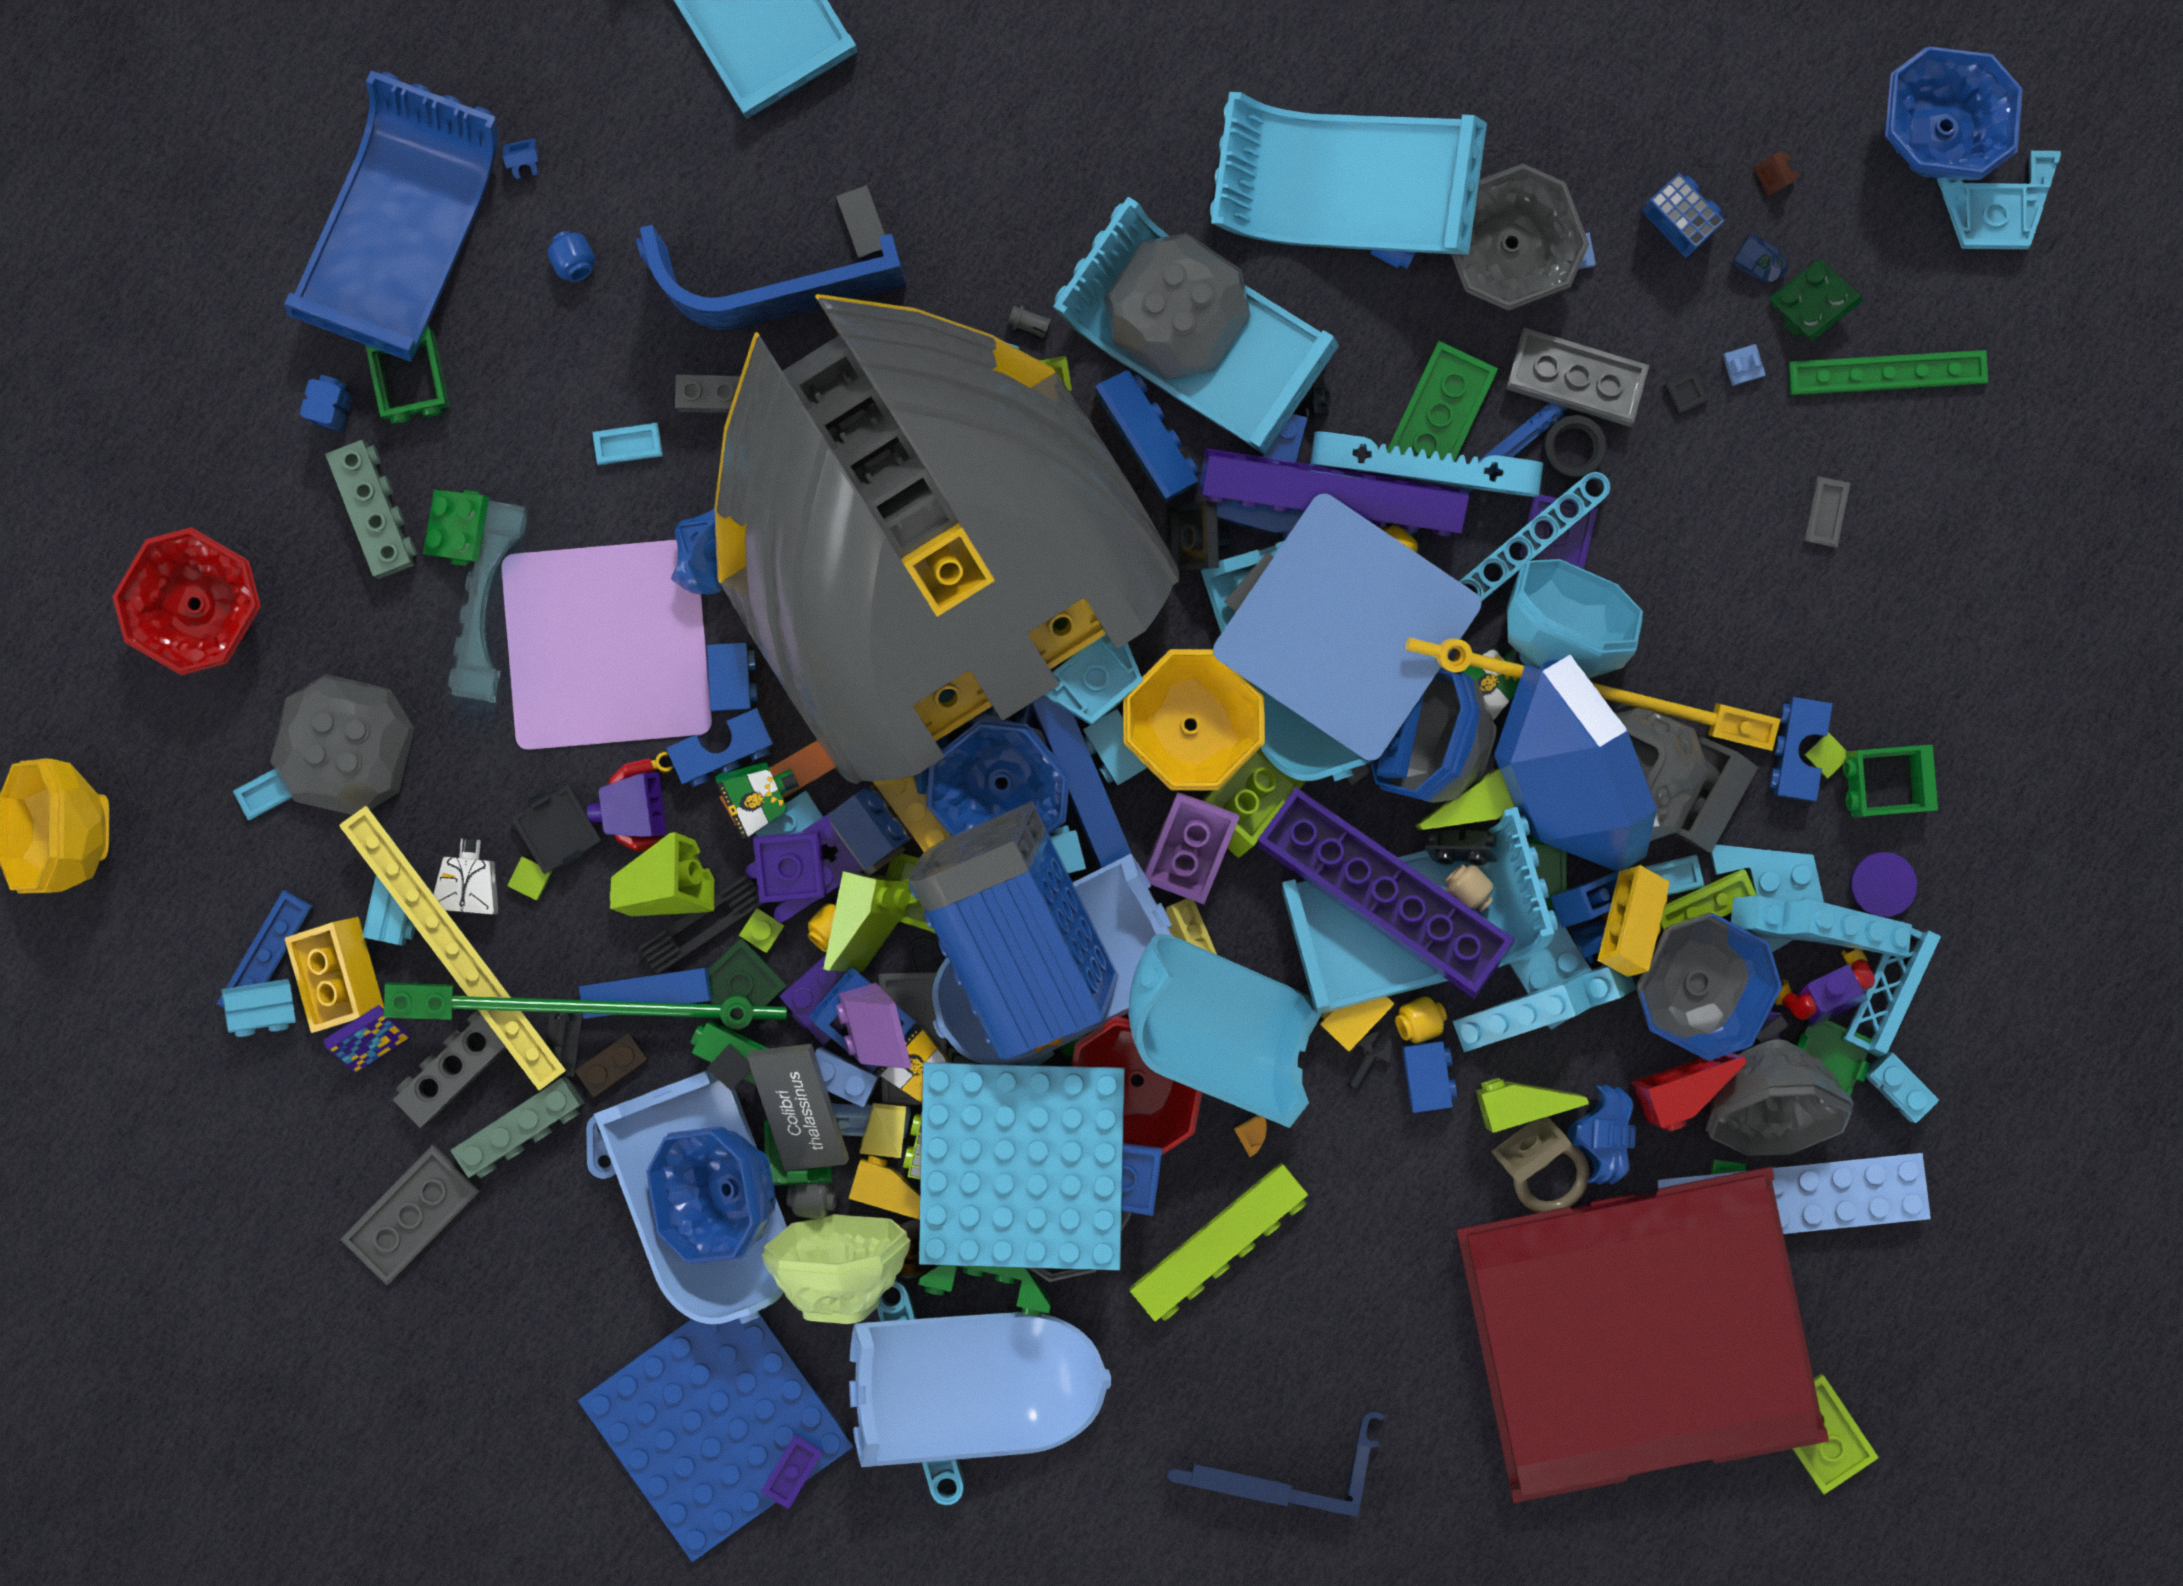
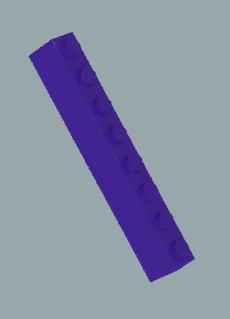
M1208 448L1205 450L1199 483L1202 495H1206L1208 500L1225 502L1226 498L1239 500V504L1248 507H1258V503L1271 505L1273 510L1290 512L1291 508L1303 510L1304 513L1317 495L1329 494L1376 526L1385 527L1387 523L1400 524V528L1408 531H1419L1420 527L1432 529V533L1441 536H1451L1452 532L1462 533L1469 494L1464 487Z

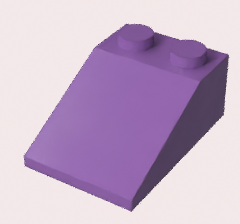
M1177 792L1145 867L1144 874L1150 884L1205 904L1240 815Z
M877 983L839 993L838 996L841 1004L836 1005V1011L840 1023H846L849 1035L844 1036V1042L849 1056L854 1055L860 1064L903 1069L911 1067L896 1004Z

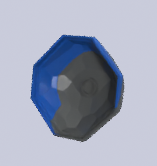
M1709 912L1666 926L1654 949L1649 972L1642 973L1636 988L1649 1031L1710 1061L1753 1045L1782 989V984L1769 942Z

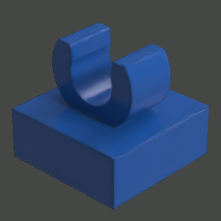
M535 138L503 145L506 168L512 167V173L516 179L520 178L519 167L524 164L530 166L533 175H537L539 149Z
M1602 920L1571 931L1575 944L1590 964L1594 963L1593 954L1600 951L1606 927Z

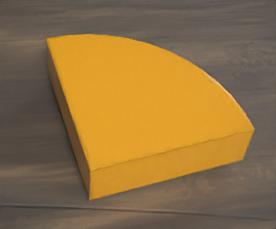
M1259 1115L1234 1127L1249 1157L1259 1151L1266 1137V1119Z

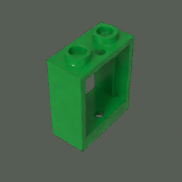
M427 326L418 347H427L437 399L392 408L381 355L388 353L365 345L381 418L386 421L390 420L391 424H399L410 421L411 415L422 413L423 417H433L441 415L443 413L442 409L450 407L436 336L431 327Z
M1933 745L1846 752V758L1843 761V772L1845 777L1848 778L1849 791L1846 793V806L1851 811V817L1938 810ZM1909 755L1913 804L1867 808L1863 758Z
M710 1021L706 1025H699L690 1042L695 1045L692 1053L711 1063L730 1043L746 1058L750 1051L769 1049L715 1021ZM750 1071L743 1079L756 1085L752 1071Z

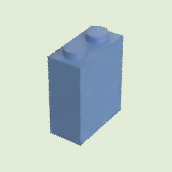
M823 1045L819 1047L815 1055L827 1091L864 1108L872 1096L880 1075L876 1070L872 1072L865 1065Z

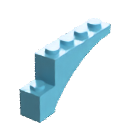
M1763 896L1733 898L1731 923L1756 936L1817 942L1867 950L1895 957H1909L1912 924L1812 899L1784 902Z
M1603 965L1530 994L1458 1018L1452 1022L1463 1051L1466 1052L1577 1016L1591 1007L1629 994L1636 990V986L1632 976L1627 977Z

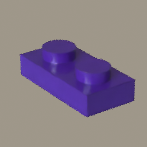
M795 1433L762 1488L761 1493L789 1509L824 1450Z

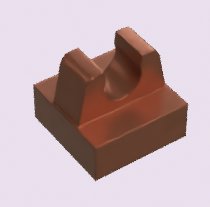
M1782 151L1771 155L1753 167L1767 196L1790 185L1799 176L1798 171L1792 172L1787 162L1791 159L1790 155L1783 154Z

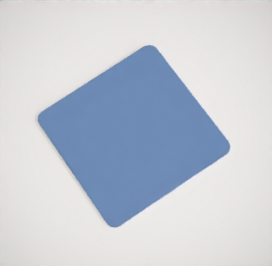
M1319 494L1311 501L1214 644L1213 653L1218 661L1363 759L1372 761L1382 755L1441 668L1437 658L1405 650L1408 637L1439 645L1449 638L1461 639L1481 608V599L1471 589L1333 496Z

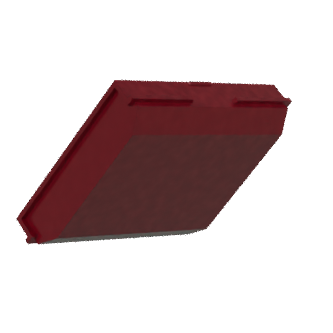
M1772 1166L1660 1188L1656 1192L1636 1196L1631 1193L1592 1201L1590 1205L1576 1208L1565 1207L1457 1229L1514 1503L1627 1481L1629 1475L1712 1459L1716 1464L1829 1442L1827 1428L1822 1422L1772 1182V1180H1775Z

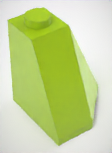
M676 832L669 833L611 877L610 909L628 916L714 911V878L709 868L703 869L697 857L701 851L696 841Z

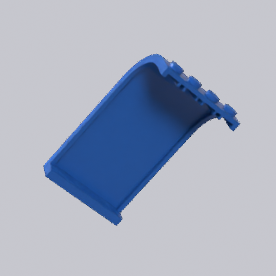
M371 70L366 80L369 94V113L359 150L294 294L289 292L284 305L289 317L412 362L483 200L495 161L498 129L496 117L484 108L475 107L473 109L463 105L452 96L444 95L441 97L431 93L428 88L420 84L409 85L401 82L393 74L387 72L380 74Z
M653 224L641 227L642 237L636 239L641 258L644 259L645 264L647 263L655 279L676 308L695 323L712 329L734 330L822 308L815 297L817 294L858 299L906 287L901 262L892 234L879 237L883 257L718 298L692 294L677 284L667 245L661 240V236L658 235Z

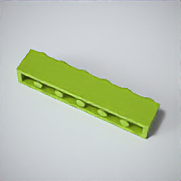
M1281 1162L1130 1287V1292L1155 1322L1160 1317L1164 1321L1179 1310V1307L1176 1305L1186 1296L1191 1300L1205 1288L1202 1283L1211 1275L1216 1279L1228 1270L1230 1265L1227 1262L1238 1254L1242 1258L1256 1246L1253 1241L1263 1233L1267 1237L1281 1225L1278 1220L1287 1212L1292 1216L1306 1205L1304 1198L1308 1196L1307 1192Z

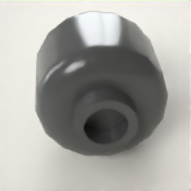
M831 1183L789 1185L787 1206L791 1207L792 1213L795 1216L822 1220L826 1217L829 1210L834 1211L837 1203V1191H832Z

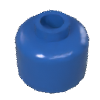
M563 231L555 235L552 240L553 242L549 245L547 255L556 274L560 278L570 280L571 282H577L588 277L592 273L596 259L586 237L581 233H570L569 231Z

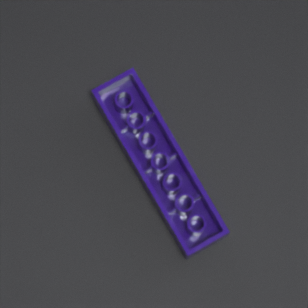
M1295 787L1257 840L1258 848L1474 999L1514 944L1513 937L1297 787Z

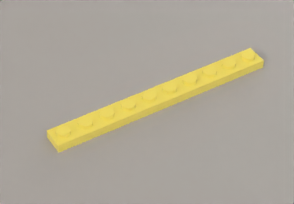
M367 806L363 807L339 825L466 995L511 998ZM478 1010L539 1091L566 1071L522 1011Z

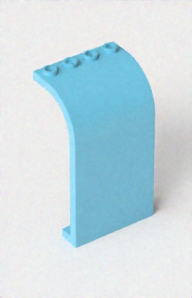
M674 0L746 119L858 52L856 44L850 34L846 32L828 0Z
M1229 92V99L1224 108V134L1219 143L1221 152L1219 168L1215 172V198L1210 207L1212 224L1241 236L1288 245L1469 255L1487 127L1485 121L1475 115H1462V119L1311 114L1272 107L1260 103L1241 92Z
M1127 197L1123 204L1120 203L1114 209L1111 215V222L1106 230L1100 231L1095 237L1092 244L1093 249L1086 259L1082 258L1077 263L1073 272L1074 276L1069 284L1063 286L1058 291L1053 307L1074 330L1107 355L1265 455L1339 347L1335 337L1324 330L1322 332L1318 331L1245 285L1251 316L1214 371L1168 380L1115 345L1112 340L1104 296L1140 242L1169 236L1149 219L1138 202Z
M1517 807L1504 810L1501 821L1489 829L1491 834H1496L1497 836L1496 847H1491L1497 862L1476 865L1494 884L1493 891L1490 894L1493 901L1478 914L1514 938L1512 948L1498 967L1516 962L1544 949L1551 943L1555 934L1554 930L1558 929L1554 911H1548L1545 898H1548L1549 895L1544 878L1538 879L1535 867L1539 866L1535 847L1529 848L1526 838L1527 835H1530L1528 821L1525 815L1520 816ZM1427 850L1398 857L1444 890L1447 886L1444 881L1461 864H1464L1466 867L1472 865L1466 861H1454L1450 865L1439 864L1432 861ZM1294 879L1282 882V893L1316 1015L1448 981L1307 881L1296 883Z

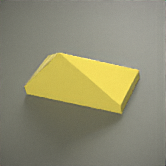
M1186 898L1167 907L1166 913L1173 925L1169 927L1172 936L1217 955L1195 901Z
M873 1103L859 1146V1154L901 1158L906 1115L905 1106Z

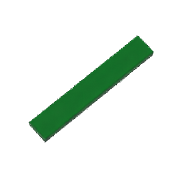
M1986 350L1793 361L1788 363L1790 396L1989 383Z

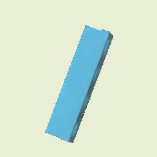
M1911 927V937L1917 939L1913 951L1909 953L1910 958L1906 966L1903 959L1908 957H1896L1889 960L1891 955H1881L1873 973L1875 977L1874 986L1864 992L1868 1000L1858 1005L1843 1040L1877 1057L1887 1054L1941 936L1931 931L1922 933ZM1897 961L1902 975L1898 982L1888 985L1883 971L1887 964ZM1880 980L1882 987L1875 989ZM1896 986L1893 994H1891L1889 988ZM1884 990L1888 1001L1886 1010L1874 1014L1870 999L1874 993ZM1865 1010H1867L1868 1017L1862 1018ZM1882 1016L1878 1025L1876 1017ZM1867 1020L1871 1021L1875 1032L1870 1044L1854 1036L1859 1023Z

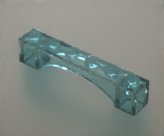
M489 500L479 560L475 562L473 572L469 571L466 578L465 590L470 592L468 604H463L460 612V623L464 624L462 637L457 636L454 646V656H458L456 669H451L448 688H452L451 695L496 703L501 670L494 669L487 649L485 611L489 590L501 561L517 541L524 542L529 509L524 506Z

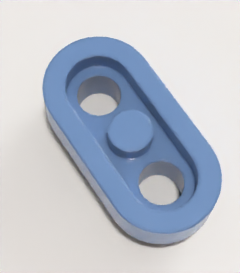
M592 1116L586 1127L587 1166L592 1175L597 1178L606 1179L615 1175L616 1172L612 1162L609 1167H603L599 1162L602 1155H607L609 1158L610 1156L599 1131L595 1116Z

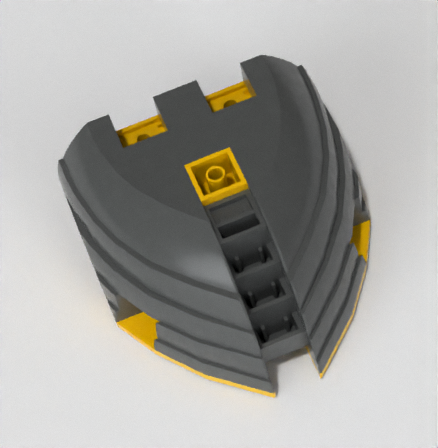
M817 294L815 295L817 301L839 336L783 371L780 369L758 332L754 333L724 427L714 507L717 579L789 698L840 775L854 784H858L861 781L900 779L917 775L943 759L945 756L936 741L991 706L994 707L1003 721L1059 686L1050 669L1102 636L1107 635L1115 648L1118 649L1145 632L1166 602L1172 586L1179 582V570L1174 558L1130 483L1095 431L1090 420L1078 406L1052 367L991 334L916 308ZM1060 617L1068 618V624L1063 630L1055 631L1052 629L1056 619ZM952 689L955 691L950 701L940 702L938 700L943 690Z

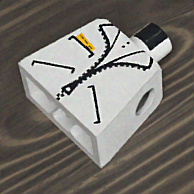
M461 839L459 858H443L433 895L445 910L498 914L494 861L479 860L481 840Z

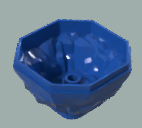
M1930 46L1925 47L1890 75L1885 138L1909 164L1910 169L1917 172L1920 176L1948 178L1951 180H1980L2018 152L2022 87L1993 54Z
M980 719L942 750L945 756L943 759L929 767L926 807L951 836L1032 801L1049 834L1066 822L1070 775L1028 724ZM1004 777L1008 781V786L1000 785L996 779Z
M717 1126L668 1133L663 1138L646 1171L657 1234L686 1263L699 1264L742 1259L747 1255L754 1243L762 1239L769 1218L775 1209V1190L767 1156L750 1144L748 1140L724 1127Z

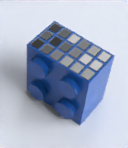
M1678 173L1650 199L1641 212L1687 258L1725 220L1721 217L1723 214L1721 209L1712 200L1706 201L1698 193L1700 188L1696 182L1689 176L1683 177Z

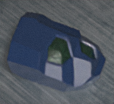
M1752 232L1747 236L1732 261V264L1756 280L1763 282H1772L1783 278L1789 269L1786 258L1778 249Z

